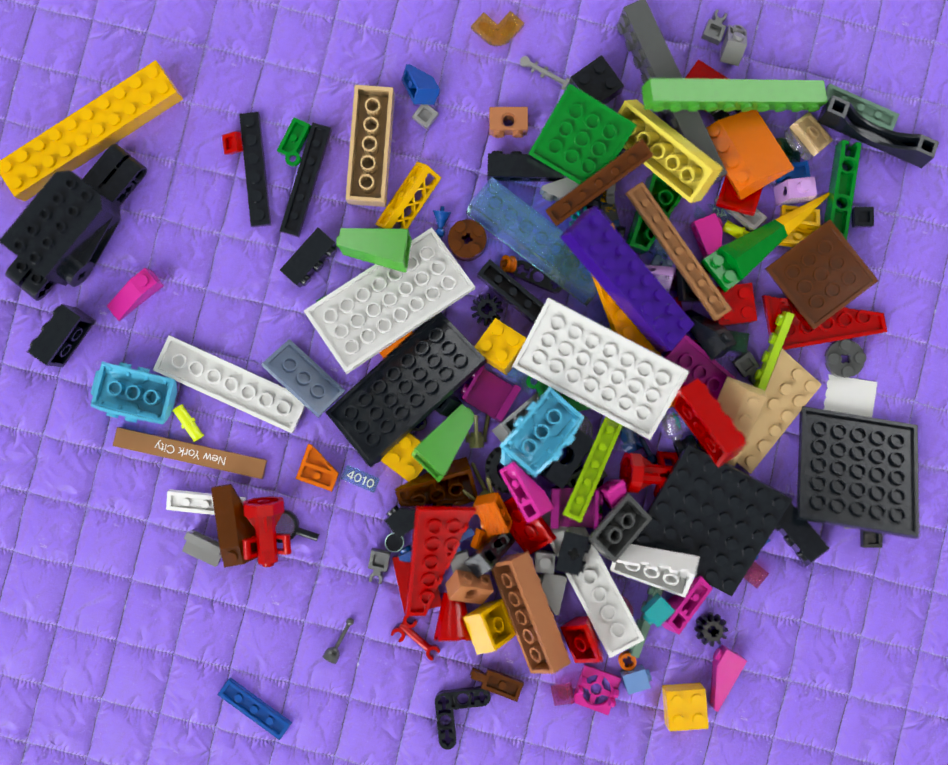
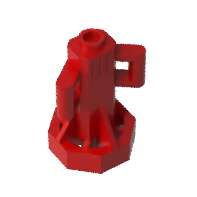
M657 451L658 464H652L639 453L628 454L625 452L620 462L619 480L625 482L627 492L639 493L641 489L651 484H656L653 493L654 497H656L678 460L677 453ZM664 459H670L672 465H665Z
M267 496L243 501L244 516L252 524L256 532L255 536L242 540L244 560L257 557L258 564H261L263 567L274 566V563L278 562V554H291L290 534L276 533L275 528L284 512V500L282 497ZM276 539H283V548H277ZM256 542L257 550L251 552V543Z

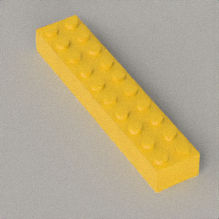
M155 60L1 159L0 175L14 197L27 201L40 192L55 172L75 170L183 100L165 70Z

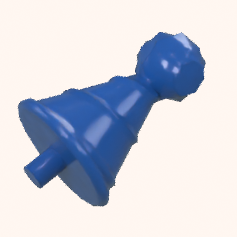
M441 206L440 211L433 210L438 225L435 232L439 238L445 235L443 227L451 212L444 211V206Z

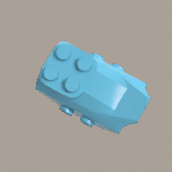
M102 361L100 370L96 371L91 389L93 396L91 407L107 412L106 415L118 418L119 415L125 416L126 421L137 423V420L164 424L168 420L177 395L175 379L149 373L150 369L138 367L137 370L131 369L132 365L120 362L119 365Z
M550 386L536 402L532 401L528 405L526 415L524 417L520 416L514 422L515 428L500 444L502 450L500 463L505 467L515 462L527 475L530 474L536 477L553 460L557 461L563 454L561 450L565 445L569 446L574 441V434L585 417Z

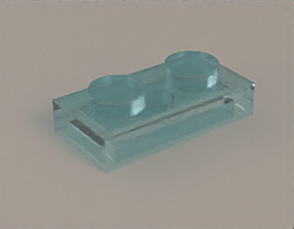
M512 367L507 376L499 372L514 385L516 384L521 387V390L529 396L534 391V389H530L526 385V378L529 375ZM531 378V384L536 385L537 380Z

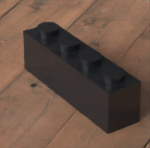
M502 151L488 153L487 181L554 182L564 178V175L529 154H522L520 151H512L511 154H503Z
M489 259L478 272L477 277L534 324L544 304Z

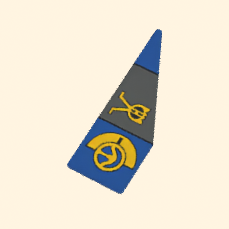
M604 191V195L600 200L602 203L601 209L615 226H620L616 205L607 204L605 201L606 191Z

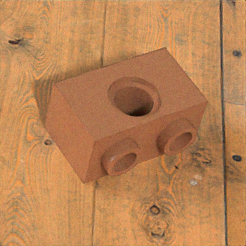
M489 107V135H493L495 138H503L505 135L521 138L527 135L528 107ZM505 120H511L513 122V125L505 126L503 122Z
M456 570L445 583L449 600L483 604L494 591L490 576L487 574L477 578L473 572Z

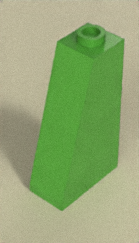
M340 229V234L336 238V244L343 255L400 272H407L412 241L408 229Z
M461 404L414 448L411 454L438 482L445 476L474 422L473 411Z

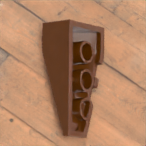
M467 457L453 460L440 482L427 472L395 488L400 506H424L425 504L443 506L444 503L463 505L473 502L462 492L463 489L475 498L478 496Z
M232 484L212 487L219 547L224 568L242 565L256 559L257 557L244 560L242 540L255 536L256 532L255 528L244 516L243 503ZM256 542L251 543V552L256 551L257 545Z

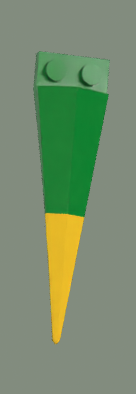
M826 193L720 247L703 259L701 263L724 292L728 291L745 278L830 193Z

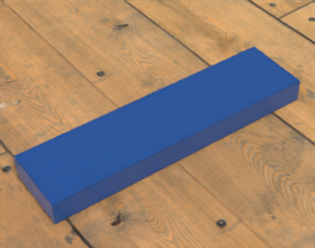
M231 677L217 694L278 740L282 738L292 724L290 720Z

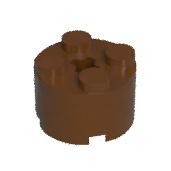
M465 219L457 221L452 226L448 234V243L452 254L457 259L473 261L485 251L486 232L484 227L478 222ZM470 237L471 241H469L468 244H465V241L463 239Z

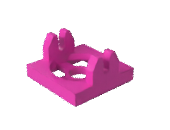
M584 664L571 701L609 715L611 707L616 705L615 698L619 697L618 687L621 677ZM597 675L596 681L587 682L588 677ZM603 678H606L610 683L611 691L604 689L602 685ZM599 684L601 686L600 693L593 694L590 690L591 686ZM583 688L588 689L591 694L588 701L583 696ZM601 695L609 697L603 703L594 704L596 697Z

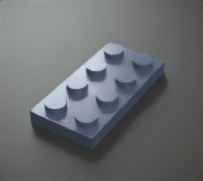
M290 339L262 363V367L318 418L345 392L334 379Z

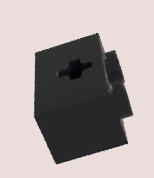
M565 531L555 570L579 576V572L583 573L586 561H583L584 553L588 554L591 545L588 537ZM573 548H576V552L579 553V556H575L574 559H571V555L568 554V552L573 551Z

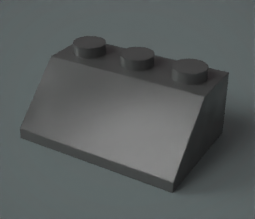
M626 493L589 536L591 545L603 557L615 563L652 518L629 493Z

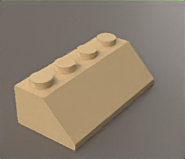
M727 377L717 400L721 404V409L732 418L734 426L744 434L747 441L767 396L763 389ZM698 442V447L705 451L700 442ZM741 452L738 456L728 461L727 464L735 466Z

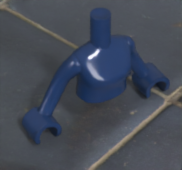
M623 426L620 435L623 442L621 445L623 451H627L629 454L643 448L647 455L645 458L652 464H657V457L652 454L644 438Z

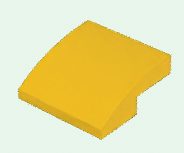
M782 205L779 217L799 207ZM815 209L778 246L794 247L819 228L820 209Z

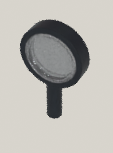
M285 509L275 527L276 533L290 534V540L299 535L318 541L320 535L299 528L297 516ZM276 539L278 543H283V539Z

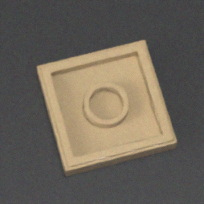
M811 112L806 113L789 127L813 156L817 155L833 141Z

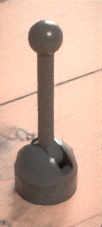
M352 618L347 619V624L336 645L325 651L323 655L325 660L333 664L337 663L340 656L338 647L349 627L354 624Z

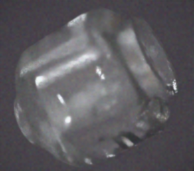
M675 411L665 414L659 424L663 437L672 441L683 438L682 434L687 430L683 419L679 414H675Z

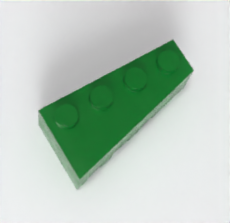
M653 173L647 177L645 186L669 219L682 196ZM636 210L626 243L635 253L642 255L648 252L656 237Z

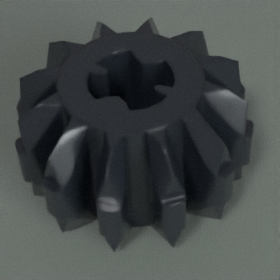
M489 293L486 294V299L480 294L479 299L481 302L474 299L473 303L477 306L471 307L472 311H477L472 314V318L479 316L477 323H481L483 319L484 326H487L488 320L492 323L493 317L500 320L501 317L496 313H503V309L497 308L502 305V302L494 303L497 296L490 300ZM485 305H488L489 309L492 308V311H489L488 314H484V311H481V309L485 308Z
M712 612L708 613V617L701 614L703 620L697 619L696 623L699 626L694 627V630L698 632L696 637L702 639L701 642L704 645L709 643L713 647L715 641L721 645L720 638L727 639L723 634L728 631V628L725 627L726 621L721 619L719 614L714 616Z

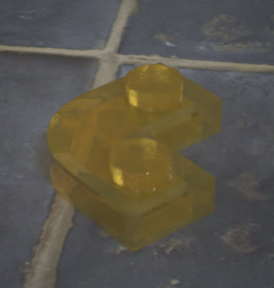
M510 11L499 24H496L483 12L471 25V30L486 43L492 46H503L517 35L524 27V22Z

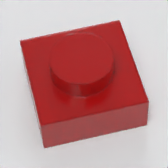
M231 132L222 135L225 155H232L243 151L241 132Z

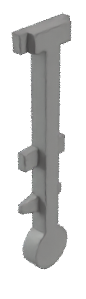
M523 56L520 59L521 66L531 67L532 73L536 70L541 73V78H544L546 75L562 84V90H565L570 78L567 77L564 80L548 71V67L545 66L544 69L539 67L538 62L535 64L530 62L527 56Z

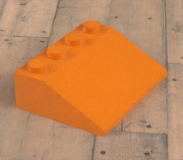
M757 110L740 112L720 119L706 127L727 171L726 177L740 200L794 170L793 165Z

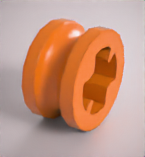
M504 255L500 261V268L505 272L513 273L517 268L516 257Z
M623 651L618 657V662L622 669L630 671L635 668L636 658L631 656L629 651ZM627 656H630L631 664L625 665L624 657L627 659Z

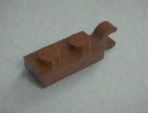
M473 667L470 673L471 679L482 682V689L513 701H518L524 685L523 681L489 668L484 673Z

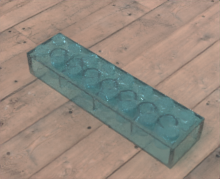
M491 177L469 203L466 214L587 306L598 291L591 273L561 240L560 236L563 234V231Z

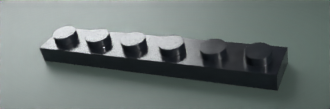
M259 112L242 113L239 115L251 227L270 226L271 218Z
M312 122L281 224V233L300 237L332 131L331 127Z

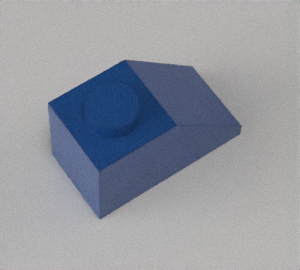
M406 64L401 80L413 104L435 105L436 99L440 94V88L434 77L410 64Z

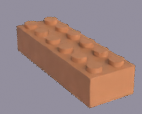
M529 552L503 556L491 571L530 673L554 674L569 665L571 661L554 620V615L547 602V596L542 589L540 578L534 568L533 560Z

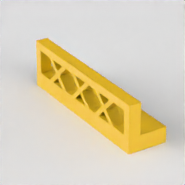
M416 162L375 225L383 229H392L396 222H400V229H408L441 177L428 165ZM430 174L434 179L429 185H425V178ZM421 190L422 197L420 200L415 201V193ZM411 206L410 215L404 217L405 208Z

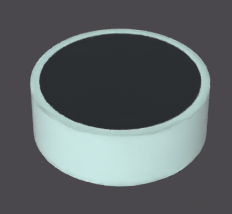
M392 532L386 537L385 546L391 552H398L404 546V538L402 536L398 539Z

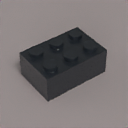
M61 304L55 308L49 322L42 326V332L39 336L32 340L27 352L47 366L64 367L96 320L76 307Z

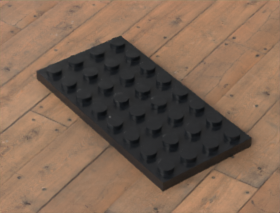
M440 312L417 328L411 336L406 338L401 345L395 348L325 413L367 465L372 467L477 372L487 360Z

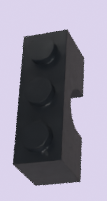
M579 428L574 434V441L569 446L565 445L567 450L565 458L559 462L553 460L539 473L551 484L561 489L570 482L571 475L580 467L582 459L590 452L595 441Z

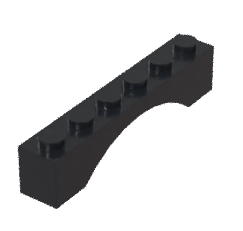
M834 95L823 106L817 121L824 126L919 168L924 167L934 158L939 144L938 141L922 134L899 133L879 127L861 116L850 102Z

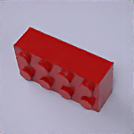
M698 378L679 389L672 402V406L716 466L720 467L738 456L747 444L746 438L734 426L732 418L721 409L720 402L709 393L707 385Z

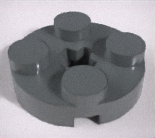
M849 339L836 341L825 351V366L832 375L840 378L857 375L862 370L866 361V355L862 348L856 342ZM841 355H847V356H848V360H849L848 363H847V362H844V363L841 362V360H842Z

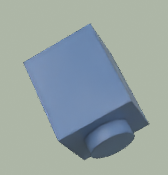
M642 664L635 666L630 671H620L628 695L651 688L649 681H652L649 669L645 670Z

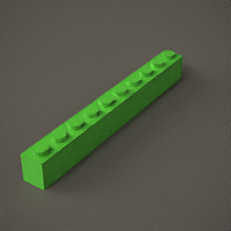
M650 78L641 87L644 109L654 112L671 110L672 112L688 110L689 112L706 110L707 112L724 110V112L741 110V112L758 110V112L775 110V112L785 110L799 112L801 110H808V112H815L828 102L824 80Z

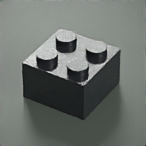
M602 55L571 76L569 81L571 85L604 105L621 94L624 87Z

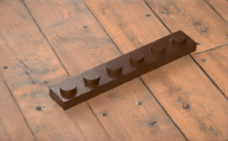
M640 139L545 209L546 213L554 224L558 226L654 156L644 140Z

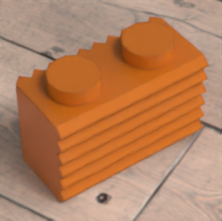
M499 492L477 496L473 507L476 509L475 515L479 516L481 528L486 531L487 535L490 537L491 535L497 536L498 534L509 533L513 521Z

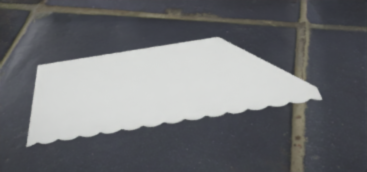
M828 374V389L825 393V408L823 410L872 417L877 382L849 377L840 378Z

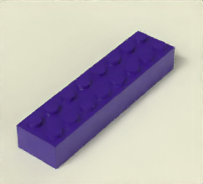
M596 206L585 210L560 236L561 240L658 353L672 351L695 325Z

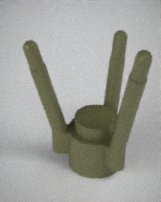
M474 415V432L469 434L468 431L466 435V443H469V448L484 447V442H487L490 416L486 415L482 435V432H478V416Z
M472 462L473 471L483 489L479 495L494 493L490 478L486 477L488 491L474 462ZM463 489L462 492L475 502L476 498Z

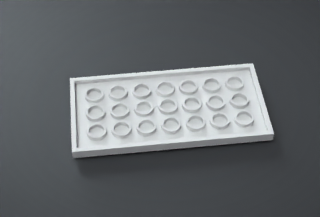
M430 228L411 241L407 272H400L375 264L305 309L304 313L342 369L348 374L475 290V286L434 229Z
M549 297L512 365L515 369L651 440L689 373L687 369Z

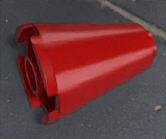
M447 592L443 593L434 641H471L463 619L468 614L465 602L449 600Z

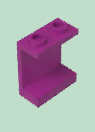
M483 365L471 376L473 380L470 385L466 383L463 387L461 400L501 423L520 392L521 387L516 384L512 386L484 369L485 366Z
M551 487V504L554 509L550 513V528L559 529V526L587 527L595 530L600 525L602 513H599V505L602 506L603 494H599L598 489H595L582 522L579 523L562 515L574 488L563 487L561 489Z

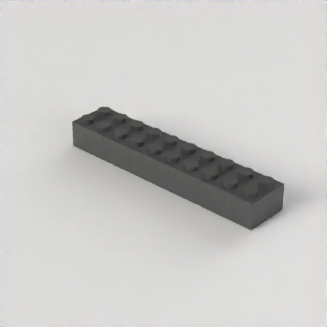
M638 0L623 7L617 28L619 33L625 37L627 50L632 52L635 67L640 69L643 84L650 78H682L647 1ZM662 110L657 112L659 118L663 119L664 122L723 168L712 185L718 183L727 174V171L699 112H689L688 110L677 112Z

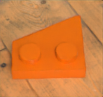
M308 444L296 479L332 492L339 472L312 444Z

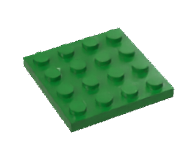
M569 83L528 154L577 184H581L619 155L637 124Z

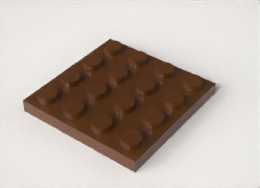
M831 220L826 221L765 268L766 272L812 329L818 327L879 281Z

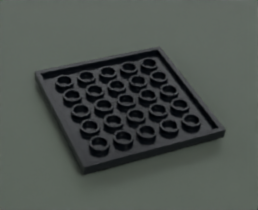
M802 406L799 422L796 519L914 539L919 538L918 425Z
M687 443L647 510L652 519L631 544L699 556L695 578L701 576L709 585L732 596L793 499L727 463L717 467L708 453Z

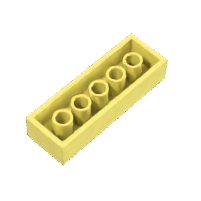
M637 99L625 100L618 113L637 124L623 148L627 150L640 139H643L654 155L645 161L643 165L690 203L701 201L723 168L652 111L645 110L644 105Z

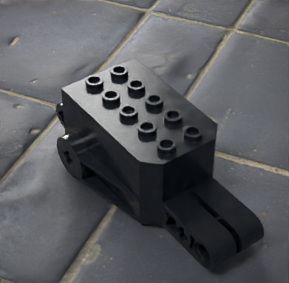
M113 144L104 152L84 178L70 170L55 172L0 238V243L17 256L6 270L5 276L36 301L44 298L56 283L65 286L70 284L72 287L83 283L90 275L121 220L120 205L144 178L147 168L134 157H131L118 144Z

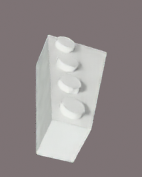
M630 544L615 563L612 562L609 571L685 598L695 577L699 556Z

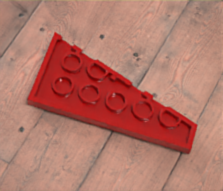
M767 295L762 296L769 337L772 332H775L777 327L775 321L777 316L782 314V311L795 314L783 343V350L887 332L884 313L849 309L847 307H843L818 327L812 329L789 299Z
M416 506L405 610L406 616H426L435 597L438 585H441L443 575L446 569L448 570L460 545L462 535L467 531L468 523L476 512L475 507Z

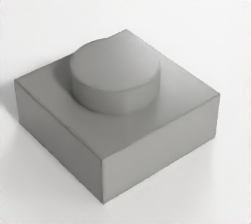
M420 105L413 114L412 119L428 130L439 113L429 105Z

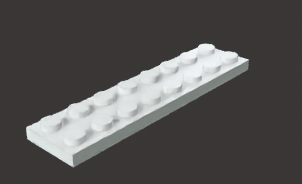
M168 336L153 368L155 372L175 379L177 382L290 433H294L306 407L285 387L172 336Z
M551 511L541 516L549 528ZM559 526V529L550 528L557 537L550 543L557 558L565 531L586 536L590 542L589 534L585 527ZM590 545L588 554L584 553L583 561H586L584 572H579V576L566 573L607 654L611 658L645 639L600 554ZM573 548V551L568 552V554L571 555V559H574L575 556H579V553L576 552V548Z

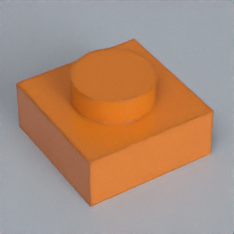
M475 529V535H473L470 547L478 549L490 538L485 530Z

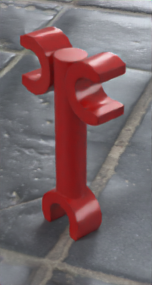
M405 614L403 622L399 627H395L392 630L391 635L393 636L396 632H400L402 636L398 642L404 640L405 634L408 635L426 651L427 658L432 661L434 657L430 654V651L436 650L439 653V646L435 644L430 645L411 629L417 625L418 620L416 619L413 623H409L407 621L409 616Z

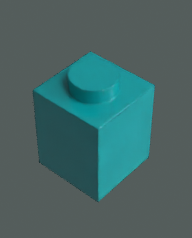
M658 593L641 609L645 614L643 618L650 625L654 623L658 628L675 612Z

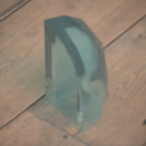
M655 239L649 253L653 255L657 253L667 260L668 254L658 240Z

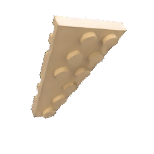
M782 348L765 389L767 398L746 441L747 444L737 461V464L750 474L801 412L802 406L805 407L822 385Z

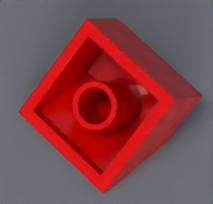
M588 616L575 617L560 627L575 663L603 661V650Z

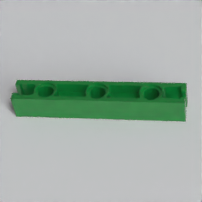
M842 140L835 146L828 191L830 195L827 198L824 223L831 220L847 240L862 143L856 142L852 146H848L847 150L850 151V154L845 156V147L849 145V141ZM842 164L847 166L848 171L843 169ZM837 201L841 202L842 208L837 206Z

